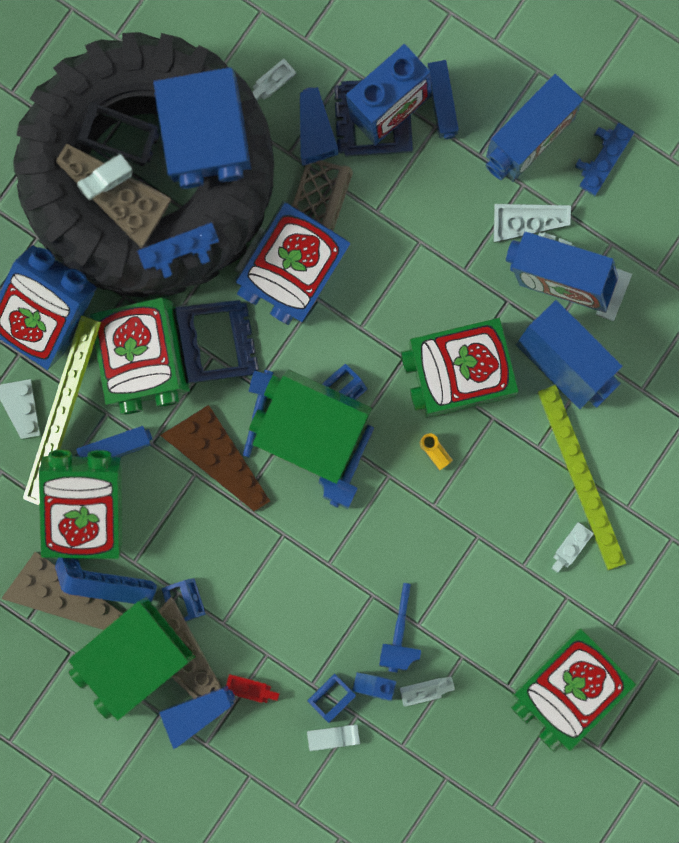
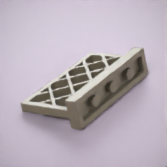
M320 160L313 164L320 165L322 171L313 176L310 172L312 163L306 165L292 206L300 211L298 203L306 198L310 206L301 210V212L306 213L312 209L316 216L314 220L334 231L353 171L350 167L344 165L342 167ZM332 169L338 170L337 177L330 181L326 172ZM324 174L328 182L318 187L314 179ZM312 180L316 189L306 193L304 186ZM330 185L332 189L331 195L323 198L320 190ZM318 192L322 200L312 205L308 196ZM324 203L326 211L318 216L314 208Z

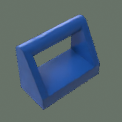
M345 363L325 380L322 385L330 387L348 372L353 380L342 388L339 393L356 400L368 389L360 377Z
M195 578L161 588L166 603L172 597L170 590L180 587L189 615L183 617L185 621L206 615Z
M334 673L307 702L329 723L356 695ZM338 682L348 693L325 714L315 703Z

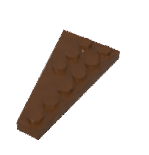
M209 405L160 435L252 511L255 512L270 502Z

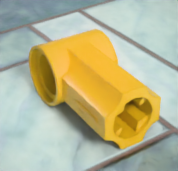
M429 433L420 439L421 449L427 453L439 471L453 461L438 441L437 436ZM425 438H431L434 441L432 448L425 446Z

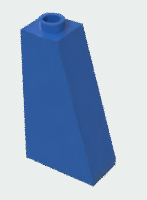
M441 60L427 63V68L431 71V100L439 138L452 139L455 135H458L459 128L447 61Z
M309 87L300 92V153L302 166L339 155L318 87Z
M140 426L85 445L76 450L79 457H88V453L95 450L108 451L111 453V457H123L151 446L150 440H153L149 429L145 430L144 426Z
M357 672L352 691L391 701L396 681Z
M228 686L165 708L159 712L173 749L180 746L234 704L235 696Z

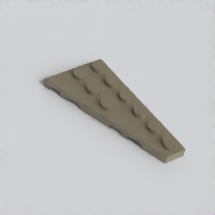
M66 144L57 159V163L77 183L92 175L97 168L104 164ZM131 177L111 190L101 192L93 198L141 248L144 247L171 202V198Z
M34 552L1 598L102 630L106 629L122 615L120 611L103 599L64 593L59 584L55 565L47 559L41 558V555L37 552Z
M171 597L162 606L159 613L195 655V658L172 676V678L193 698L222 688L174 599Z

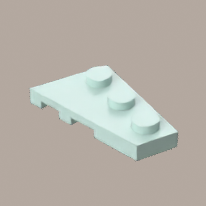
M32 380L1 384L0 400L20 438L28 439L41 436Z

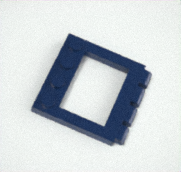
M362 80L341 81V85L334 86L335 100H342V102H335L336 118H343V120L336 121L337 137H344V139H337L338 153H345V157L413 153L411 115L393 130L394 143H383L376 146L374 144L356 145L355 123L350 119L346 94Z
M234 300L175 307L173 309L187 384L251 376L253 371L259 370L257 357L250 356L256 354L254 339H247V336L253 335L250 320H244L245 317H249L247 303ZM229 312L239 367L203 371L200 349L197 342V332L193 320L194 316Z

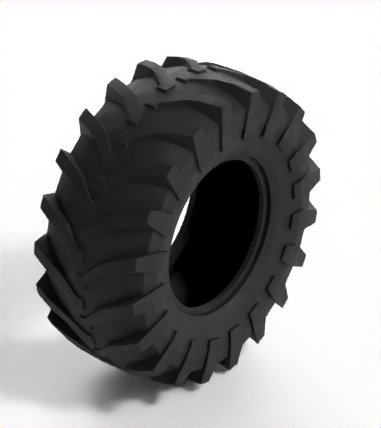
M142 32L122 33V41L100 39L86 44L87 52L85 54L64 58L53 67L57 74L36 87L30 97L34 104L18 124L17 136L20 137V141L13 159V166L18 180L19 201L31 228L40 239L39 241L54 255L55 260L69 269L79 270L86 276L87 281L104 290H112L130 297H148L149 294L170 296L186 291L187 287L209 282L220 274L219 270L238 260L247 248L245 244L251 241L262 226L265 218L264 212L271 199L275 167L273 144L268 123L260 105L246 81L233 69L237 77L252 169L242 170L243 178L229 182H221L219 174L203 177L204 185L198 187L193 196L182 207L171 214L161 217L143 248L209 223L213 224L219 242L209 245L210 250L206 251L209 262L202 264L198 253L193 254L189 252L172 259V263L168 264L172 276L165 278L162 270H156L155 266L144 270L138 254V250L143 248L93 199L88 200L79 188L78 183L57 163V159L66 144L90 155L92 147L78 143L76 140L88 105L91 102L128 116L159 114L153 81L229 67L212 51L200 45L196 48L181 37L161 33L160 39ZM96 113L87 138L97 141L109 127L118 121Z

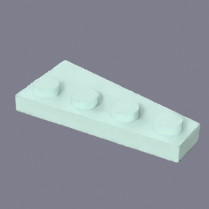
M494 204V242L523 236L524 231L536 233L570 225L571 206Z

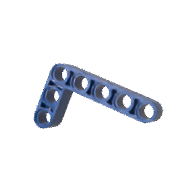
M57 558L55 569L61 590L66 594L135 604L145 597L151 603L153 601L157 585L150 580L84 571L81 569L78 558Z

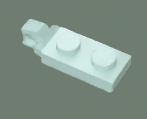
M282 59L256 81V84L253 86L254 91L252 92L256 100L258 101L261 97L263 100L270 97L294 77L296 71L285 59Z
M578 522L555 552L553 558L557 561L551 569L558 573L563 565L568 568L594 533Z
M446 677L400 688L403 705L406 707L442 698V694L453 691L455 688L452 677Z

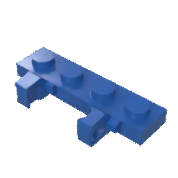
M619 122L614 130L609 129L606 131L598 127L594 136L601 137L604 147L594 162L591 161L589 164L588 162H582L579 158L575 164V167L582 171L581 175L584 177L579 185L580 188L596 196L633 136L634 131Z
M209 223L138 250V254L144 270L155 266L156 270L161 269L164 277L167 278L172 276L168 265L172 263V259L192 252L193 254L198 253L202 264L209 262L206 251L210 250L209 245L219 242L213 224Z

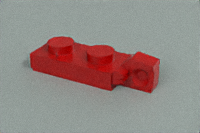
M229 674L226 686H228L229 690L233 691L234 696L260 703H267L268 699L278 701L280 693L270 691L271 686Z

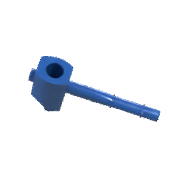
M264 370V373L254 371L249 392L258 394L252 419L258 409L264 411L267 400L264 392L274 374L272 371ZM250 430L242 455L250 457L253 448L252 444L256 437V433Z
M367 425L356 451L353 453L354 455L337 484L322 477L319 479V484L324 491L323 498L329 500L330 505L336 508L340 505L349 509L358 488L350 485V482L358 467L369 439H371L370 437L374 430L373 426Z
M403 583L393 644H382L379 662L380 667H386L389 672L398 673V670L407 671L411 663L420 660L421 650L402 647L411 584Z

